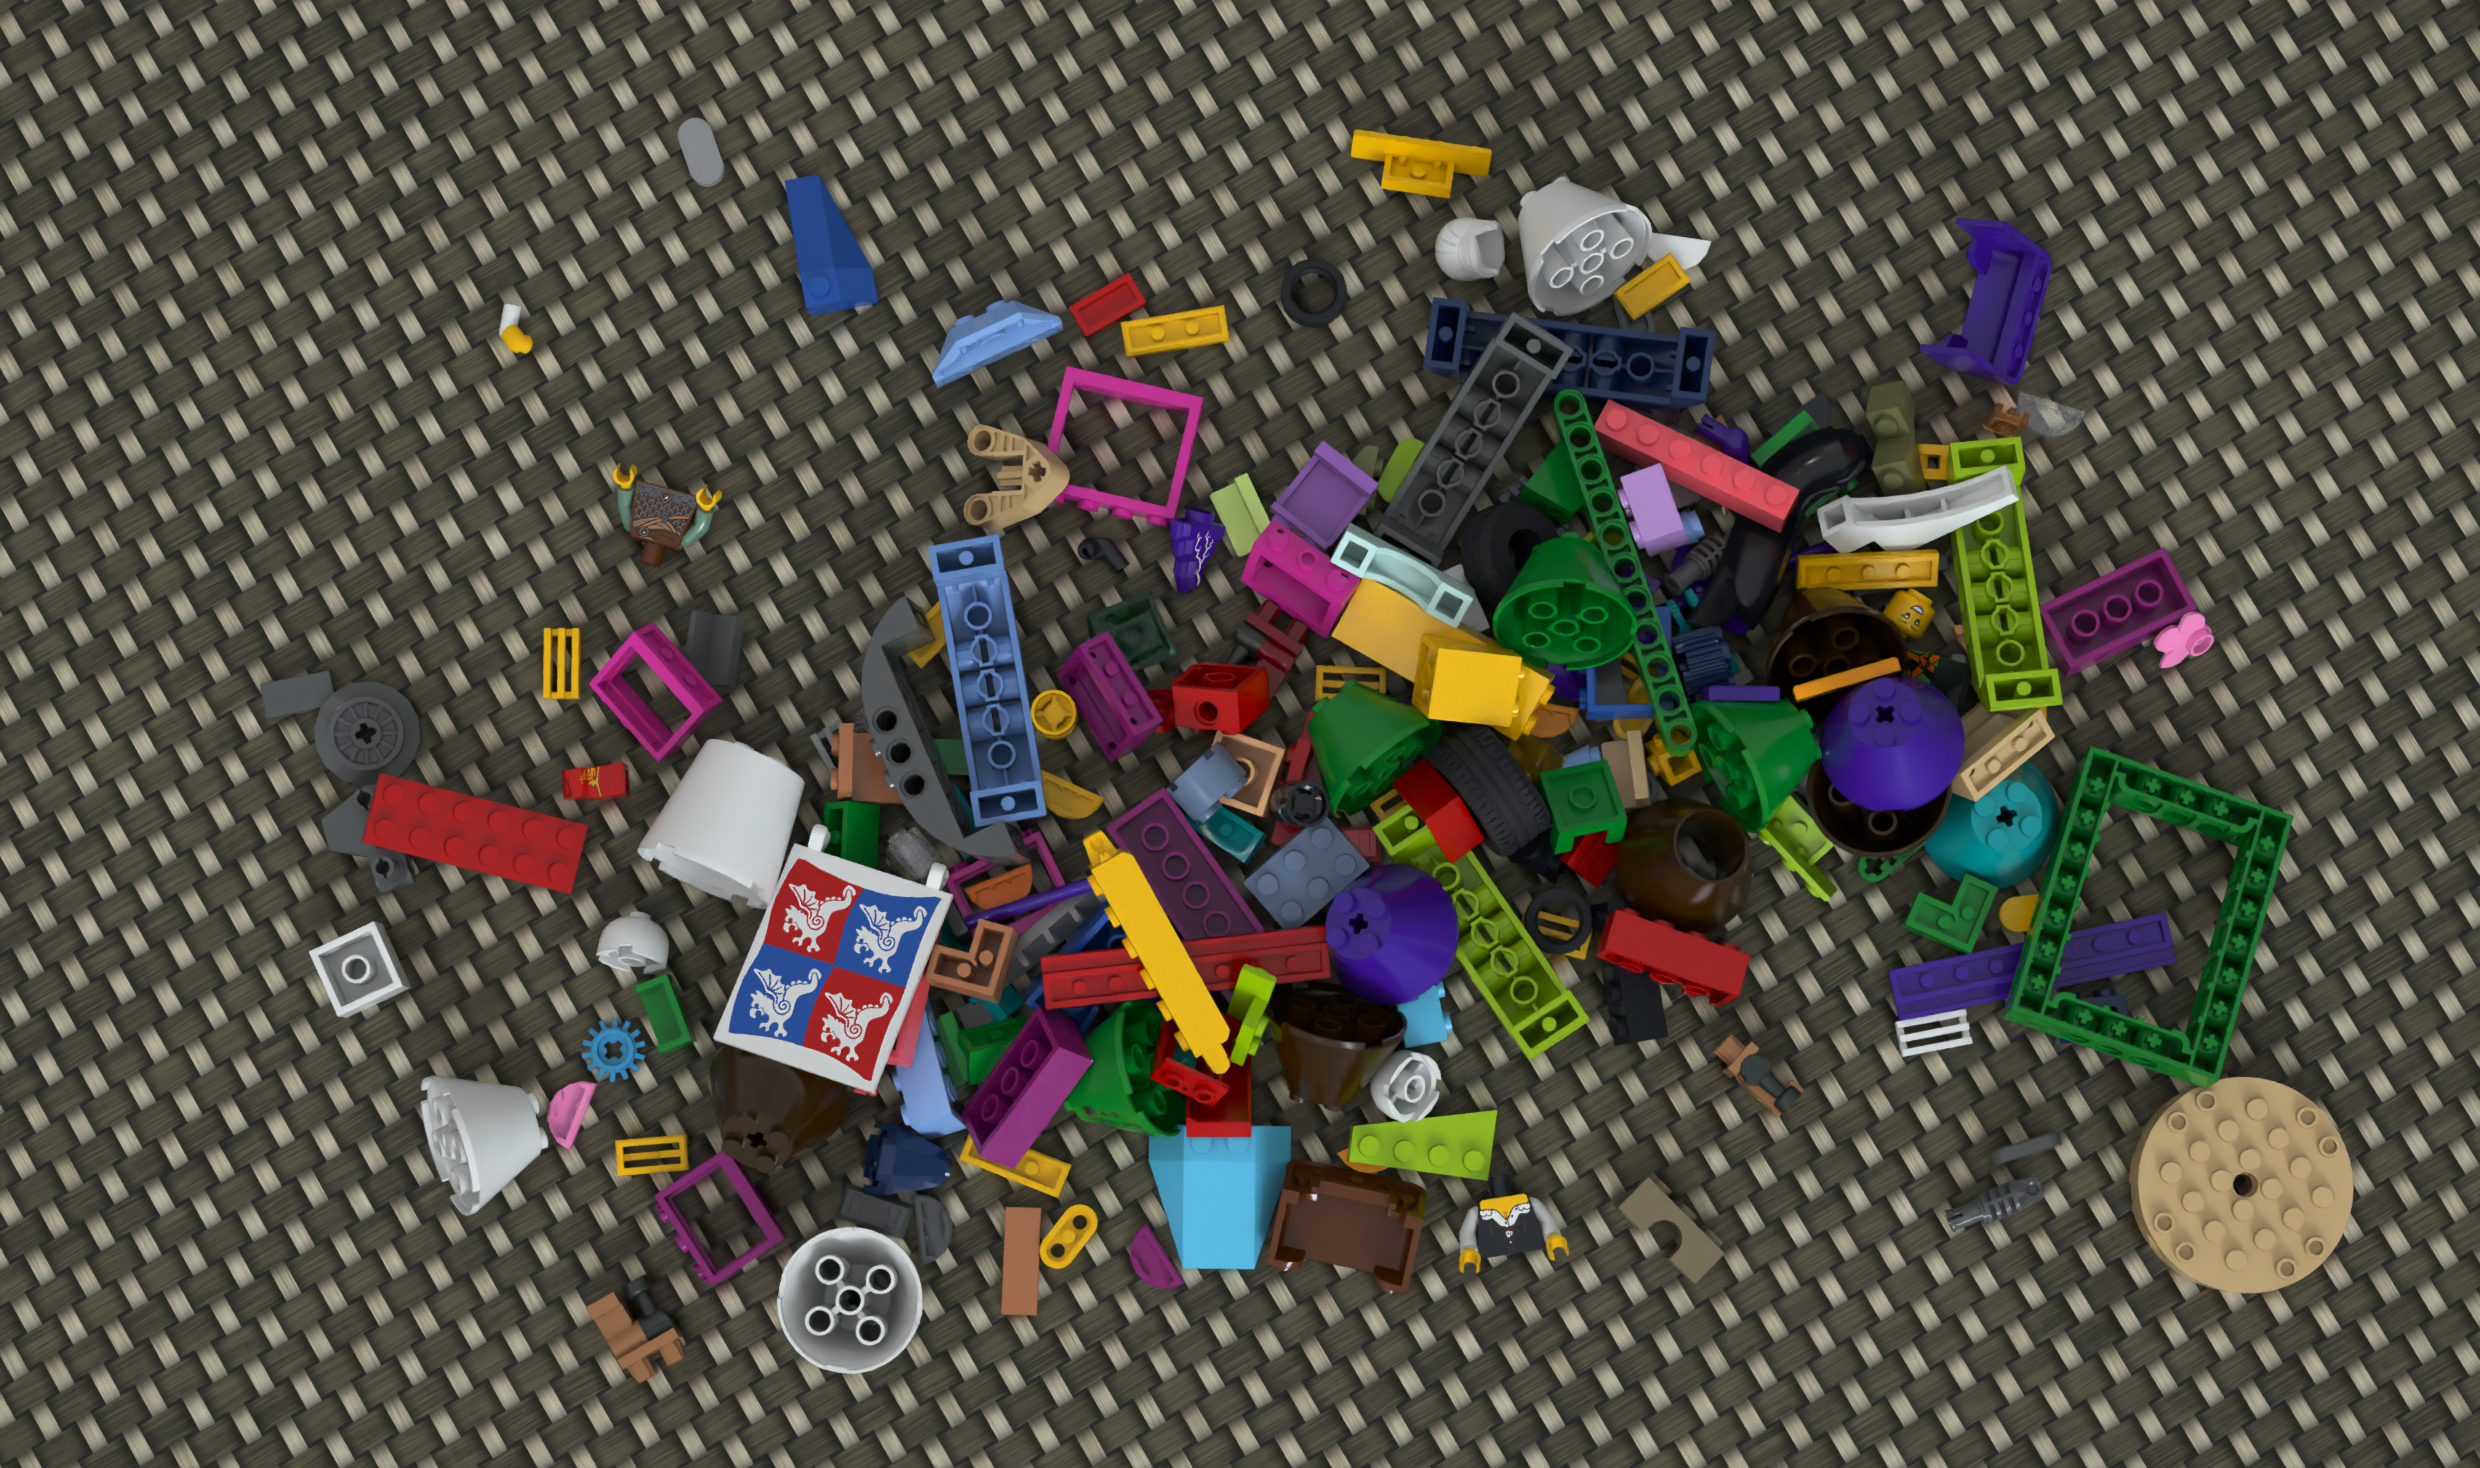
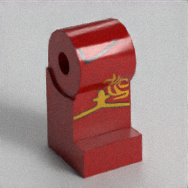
M624 762L562 771L564 800H601L631 797L629 766Z

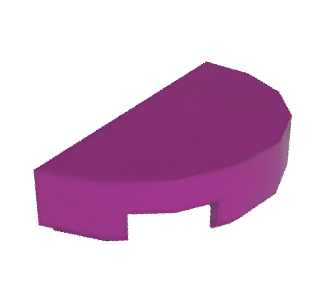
M1146 1223L1136 1232L1131 1244L1130 1260L1135 1273L1145 1283L1157 1288H1174L1184 1284V1280Z

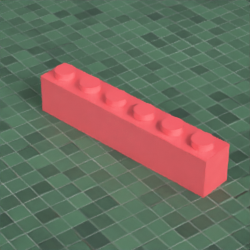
M1608 399L1594 425L1601 448L1643 468L1661 463L1668 480L1779 533L1783 532L1797 505L1799 489Z

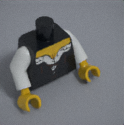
M1509 1174L1488 1177L1491 1198L1476 1201V1206L1468 1210L1459 1231L1461 1253L1459 1271L1461 1273H1464V1264L1466 1262L1474 1263L1476 1265V1273L1480 1271L1481 1259L1547 1248L1548 1257L1550 1260H1555L1553 1250L1557 1247L1563 1248L1566 1256L1569 1255L1567 1240L1561 1236L1554 1216L1538 1198L1529 1197L1528 1193L1512 1195Z

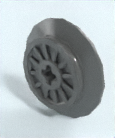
M375 681L351 683L334 692L320 708L314 726L316 750L325 767L341 780L360 786L376 785L379 773L394 777L400 776L415 759L421 741L419 718L410 701L394 687ZM367 723L368 728L376 729V734L371 736L372 742L367 744L365 739H359L357 733L362 731V725Z

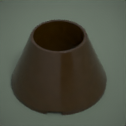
M1668 798L1643 808L1627 823L1623 840L1618 842V857L1615 864L1616 875L1625 899L1633 910L1641 914V918L1652 922L1655 919L1664 920L1673 924V929L1684 933L1695 931L1705 935L1720 929L1740 912L1751 888L1752 863L1747 836L1742 826L1733 816L1698 800ZM1678 834L1691 835L1702 841L1709 848L1716 864L1715 880L1700 878L1687 869L1678 853Z

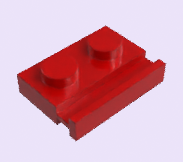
M1607 830L1575 836L1572 850L1564 852L1559 858L1586 882L1596 888L1600 887L1617 862L1618 842L1609 844L1605 842Z

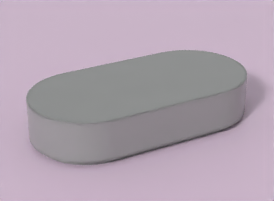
M690 118L684 121L678 129V141L690 175L701 186H714L722 180L725 174V166L710 125L703 119Z

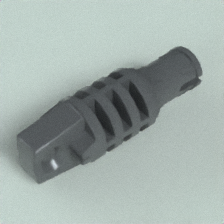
M1731 529L1723 535L1718 530L1714 531L1686 554L1683 564L1664 578L1665 586L1672 594L1680 595L1696 580H1705L1717 571Z
M2035 1176L2007 1182L1983 1191L1973 1197L1974 1201L1945 1210L1944 1212L1947 1221L1950 1222L1949 1226L1952 1232H1955L1960 1228L1979 1221L1989 1224L2021 1212L2044 1199L2045 1193L2038 1177Z

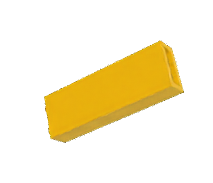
M1362 578L1332 634V637L1413 683L1415 682L1422 634L1502 648L1497 641L1465 623L1460 622L1457 629L1425 613L1417 603L1399 591L1367 578ZM1525 661L1524 678L1522 682H1518L1516 696L1519 697V711L1517 716L1512 718L1511 727L1488 725L1515 741L1523 733L1527 736L1530 735L1539 717L1534 715L1540 703L1543 705L1548 703L1556 688L1551 685L1555 674Z

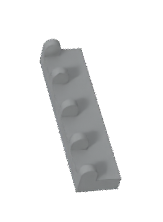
M1094 891L1063 900L1018 938L1004 988L1008 984H1013L1040 961V956L1047 955L1086 922L1095 910L1107 901L1104 895L1096 896Z

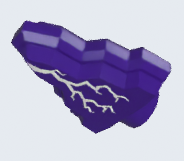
M1187 507L1185 518L1176 517L1170 519L1171 548L1175 557L1173 573L1177 592L1191 594L1193 589L1197 588L1203 577L1206 561L1214 555L1218 541L1224 536L1226 527L1221 522L1214 521L1215 513L1211 511Z

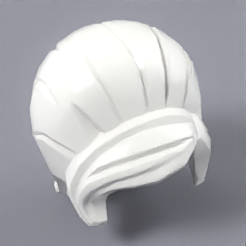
M1460 217L1450 221L1440 230L1435 243V257L1439 267L1447 276L1458 281H1474L1499 275L1505 261L1502 226L1496 220H1481L1472 217Z

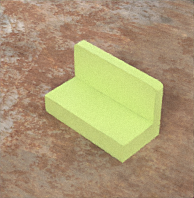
M1245 473L1234 478V484L1210 495V499L1222 524L1226 527L1225 531L1238 557L1250 554L1254 542L1270 523L1248 474Z

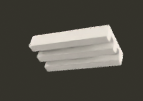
M1966 1008L1894 1022L1901 1057L1972 1044L1969 1022L1967 1023ZM1958 1017V1025L1911 1034L1904 1033V1027ZM1961 1031L1962 1038L1907 1048V1041Z

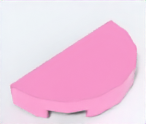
M580 1081L569 1084L559 1090L549 1104L547 1121L549 1122L550 1131L557 1143L568 1150L572 1149L597 1087L596 1083Z

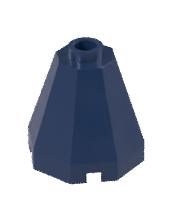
M875 1122L873 1128H878L880 1131L878 1135L871 1134L868 1140L863 1177L870 1178V1185L863 1184L864 1192L890 1195L939 1187L943 1179L948 1180L952 1161L947 1158L946 1150L896 1124Z

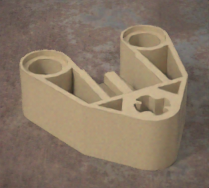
M982 424L975 426L968 435V448L974 455L999 462H1023L1021 466L1001 467V472H997V479L1001 480V487L1022 486L1021 490L992 491V493L972 495L967 500L964 506V517L971 525L996 531L1037 515L1069 483V469L1044 443Z

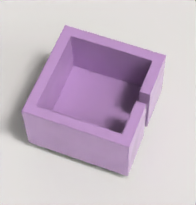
M1661 463L1620 477L1623 488L1618 489L1617 492L1627 517L1634 516L1635 520L1629 522V526L1639 550L1646 548L1649 557L1690 543Z

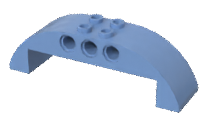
M999 534L928 546L933 579L938 589L972 790L970 798L975 827L990 826L1001 820L1013 822L1047 816L1035 728L1030 713L1029 692Z

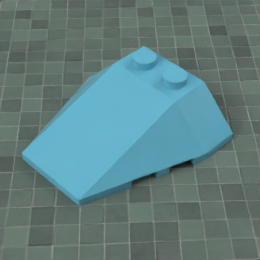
M1177 1125L1181 1132L1176 1136L1169 1138L1149 1136V1163L1182 1267L1199 1269H1254L1283 1186L1287 1164L1291 1161V1126H1251V1137H1187L1186 1125Z

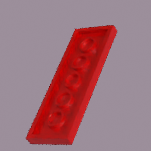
M379 773L361 843L571 894L588 825Z

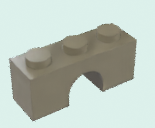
M1644 1177L1615 1208L1641 1233H1644L1657 1221L1666 1220L1672 1223L1678 1232V1244L1666 1258L1692 1284H1696L1725 1254L1719 1248L1723 1242L1709 1228L1703 1232L1694 1223L1698 1217L1683 1202L1677 1206L1668 1197L1672 1191L1658 1177L1653 1181L1649 1177Z

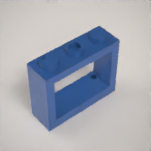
M1633 607L1634 611H1640L1644 608ZM1655 607L1672 655L1671 607ZM1655 664L1656 678L1665 676L1667 674L1665 667ZM1596 667L1578 670V674H1585V688H1579V709H1586V719L1654 718L1649 704L1597 705ZM1664 697L1659 701L1662 709L1674 711L1673 698Z

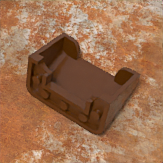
M1305 1160L1290 1161L1286 1167L1267 1264L1273 1265L1282 1271H1292L1302 1266L1305 1258L1374 1273L1373 1280L1382 1291L1407 1294L1424 1221L1426 1190L1417 1184Z

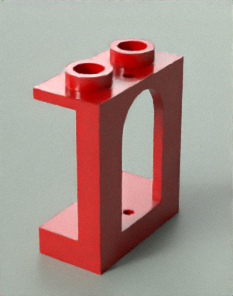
M1220 1011L1230 1029L1228 1040L1221 1044L1228 1056L1229 1046L1238 1036L1243 1022ZM1163 1017L1149 1078L1169 1089L1179 1091L1200 1103L1213 1107L1230 1088V1085L1222 1082L1224 1073L1218 1075L1215 1072L1213 1073L1206 1062H1204L1203 1072L1201 1073L1173 1060L1177 1041L1174 1033L1178 1032L1179 1029L1173 1019L1166 1022Z

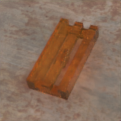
M1997 402L1985 414L1981 426L1984 429L2007 437H2015L2027 426L2031 414L2023 412L2017 417L2015 416L2016 408L2010 407L2006 412H2003L2004 404ZM2008 422L2011 423L2010 429L2006 428Z

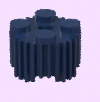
M1719 625L1701 628L1672 637L1674 645L1672 646V654L1683 685L1685 684L1683 690L1688 704L1701 700V687L1703 685H1736L1733 672H1730L1728 663L1731 662L1727 642L1723 641Z

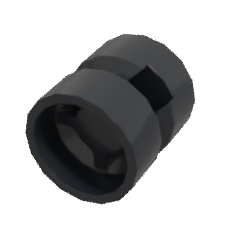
M1300 780L1286 781L1278 785L1274 790L1271 798V810L1274 817L1284 825L1315 827L1328 816L1330 797L1326 789L1319 783Z

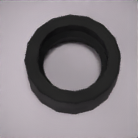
M1309 258L1297 262L1287 271L1282 280L1281 302L1284 311L1292 321L1303 327L1319 328L1329 325L1340 316L1345 306L1347 286L1343 274L1335 265L1324 259ZM1310 273L1321 274L1327 277L1334 288V299L1331 305L1319 313H1308L1300 309L1293 297V289L1296 282L1302 276Z
M1563 887L1546 889L1534 897L1526 909L1524 919L1525 929L1537 947L1545 953L1554 955L1571 953L1582 946L1591 933L1593 923L1591 908L1583 896L1572 889ZM1550 901H1566L1573 905L1578 912L1580 920L1578 930L1567 941H1550L1539 930L1537 923L1538 913Z

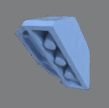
M1001 300L989 305L986 308L987 312L976 318L973 315H968L957 320L954 323L955 327L950 329L932 375L937 388L1063 331V323L1060 317L1014 300L1008 303L1005 300Z

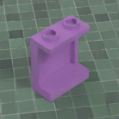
M1322 441L1314 451L1313 457L1277 502L1274 501L1270 506V512L1274 514L1272 520L1274 519L1289 530L1292 528L1302 536L1303 540L1326 555L1346 530L1349 523L1355 519L1378 490L1379 483L1325 441Z

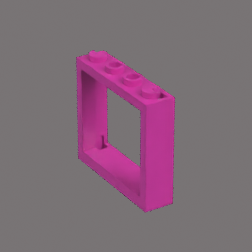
M1067 366L1047 445L1056 456L1058 455L1074 388L1188 414V419L1166 507L1070 484L1053 500L1054 503L1064 504L1065 499L1078 502V508L1087 511L1098 512L1099 507L1112 510L1111 515L1118 518L1132 520L1133 515L1147 518L1146 523L1149 525L1166 527L1167 523L1170 524V519L1176 518L1204 405L1203 397Z

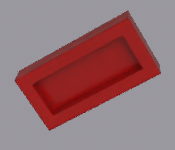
M1127 273L1071 305L1069 311L1085 338L1088 339L1144 307L1147 303L1131 275Z

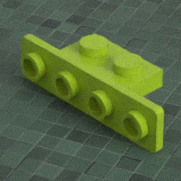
M1792 791L1768 825L1757 832V835L1765 844L1772 845L1781 854V861L1789 870L1798 872L1805 880L1804 884L1813 896L1821 897L1826 902L1834 895L1837 888L1814 863L1835 845L1821 833L1811 816L1809 808Z
M1244 964L1226 1013L1243 1022L1238 1036L1229 1046L1234 1047L1229 1061L1243 1066L1247 1055L1255 1056L1263 1038L1262 1035L1269 1021V1017L1264 1016L1265 1010L1277 978L1266 970Z

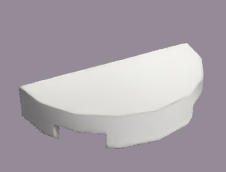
M1652 233L1647 256L1652 262L1656 263L1671 252L1682 269L1687 271L1698 265L1705 258L1711 241Z

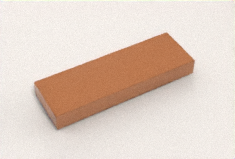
M1006 1206L1001 1314L1037 1316L1042 1208Z

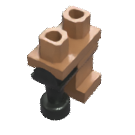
M1730 1034L1713 1051L1715 1055L1727 1064L1722 1071L1729 1078L1735 1076L1739 1084L1776 1117L1784 1114L1800 1097L1803 1089L1793 1080L1784 1086L1771 1073V1065L1768 1059L1754 1055L1759 1048L1753 1042L1744 1046Z
M647 1274L622 1287L626 1297L629 1300L635 1298L643 1316L637 1320L634 1319L619 1291H614L586 1307L590 1317L596 1322L611 1351L618 1359L617 1361L621 1368L628 1369L638 1383H642L657 1374L649 1359V1356L660 1351L668 1366L687 1357L683 1344L680 1341V1338L684 1336L677 1327L672 1315L661 1310L648 1292L652 1288V1283Z

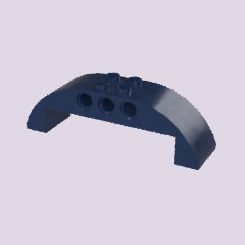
M1433 297L1423 367L1442 377L1462 383L1508 315L1470 311L1468 301ZM1524 317L1574 348L1555 380L1551 379L1540 396L1542 398L1555 399L1559 392L1565 389H1573L1583 395L1586 403L1606 405L1608 399L1624 407L1654 409L1691 407L1707 402L1716 331L1680 327L1679 336Z

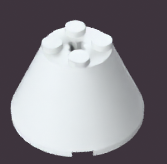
M1560 177L1538 191H1530L1521 199L1520 205L1522 209L1518 217V227L1528 294L1533 304L1543 313L1546 310L1553 311L1556 316H1567L1594 307L1627 282L1624 276L1635 263L1640 266L1648 253L1652 240V227L1648 218L1637 207L1574 184L1566 177Z
M430 1076L423 1079L421 1090H427V1100L421 1101V1111L428 1144L442 1182L449 1180L455 1192L454 1195L450 1196L455 1207L463 1215L474 1214L541 1153V1149L548 1147L546 1133L542 1127L539 1128L535 1115L539 1113L537 1099L533 1093L526 1094L522 1088L517 1086L441 1076Z
M837 1228L813 1237L803 1244L791 1257L783 1271L777 1298L778 1316L787 1339L794 1349L807 1361L817 1367L833 1372L847 1374L863 1373L879 1368L893 1360L906 1348L913 1338L922 1315V1284L911 1258L892 1239L866 1228ZM850 1290H854L860 1295V1305L849 1304L848 1300L852 1297Z

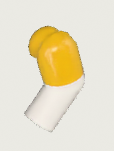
M504 304L499 335L510 351L528 353L532 348L533 340L530 335H524L518 327L521 307Z

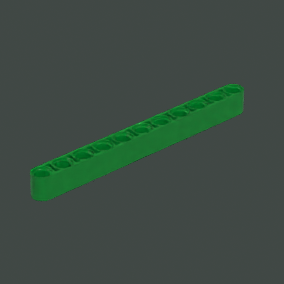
M1565 389L1555 397L1553 420L1596 547L1602 553L1628 600L1637 598L1645 605L1642 610L1635 611L1638 624L1634 635V642L1630 648L1663 746L1670 755L1684 757L1694 748L1697 729L1587 404L1580 392L1573 389ZM1570 403L1575 405L1578 411L1573 415H1566L1561 412L1560 407ZM1575 436H1584L1588 439L1589 444L1579 448L1574 446L1570 440ZM1586 468H1594L1600 473V476L1595 480H1588L1583 477L1581 472ZM1603 500L1610 504L1611 509L1601 513L1597 512L1592 505L1596 501ZM1608 533H1616L1622 538V542L1612 546L1607 544L1603 537ZM1625 565L1630 567L1634 574L1629 578H1620L1614 570L1618 566ZM1642 631H1649L1654 634L1656 640L1652 644H1642L1638 641L1637 634ZM1653 664H1660L1665 667L1667 674L1661 678H1656L1650 675L1648 668ZM1664 697L1673 698L1678 703V708L1674 711H1666L1661 708L1659 701ZM1677 730L1684 731L1688 734L1690 740L1683 745L1676 744L1670 738L1671 733Z

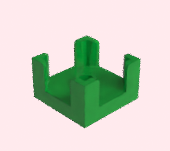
M1607 759L1540 772L1538 774L1536 790L1551 815L1550 843L1554 854L1571 851L1575 836L1607 830L1605 838L1607 844L1623 840L1628 819Z

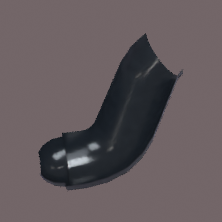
M1832 426L1813 431L1788 443L1772 455L1759 471L1782 480V482L1800 490L1797 505L1782 533L1737 513L1719 566L1726 565L1735 575L1736 580H1734L1737 588V597H1739L1736 612L1747 623L1751 631L1766 616L1778 593L1808 508L1820 497L1846 489L1848 483L1856 479L1863 470L1866 460L1865 447L1861 438L1853 430L1845 428L1833 429Z

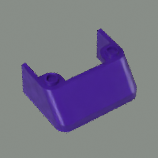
M1957 218L1955 225L1972 236L1971 242L1967 246L1966 257L1970 266L1978 272L1961 335L1949 334L1939 346L1921 344L1919 351L1947 369L1999 384L2015 385L2020 381L2027 361L2051 275V257L2048 252L2004 221Z

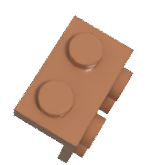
M839 723V734H832L831 755H838V768H831V790H838L837 802L903 804L897 790L892 791L885 780L883 772L888 769L883 758L878 759L871 747L870 740L874 738L873 734L854 733V723Z

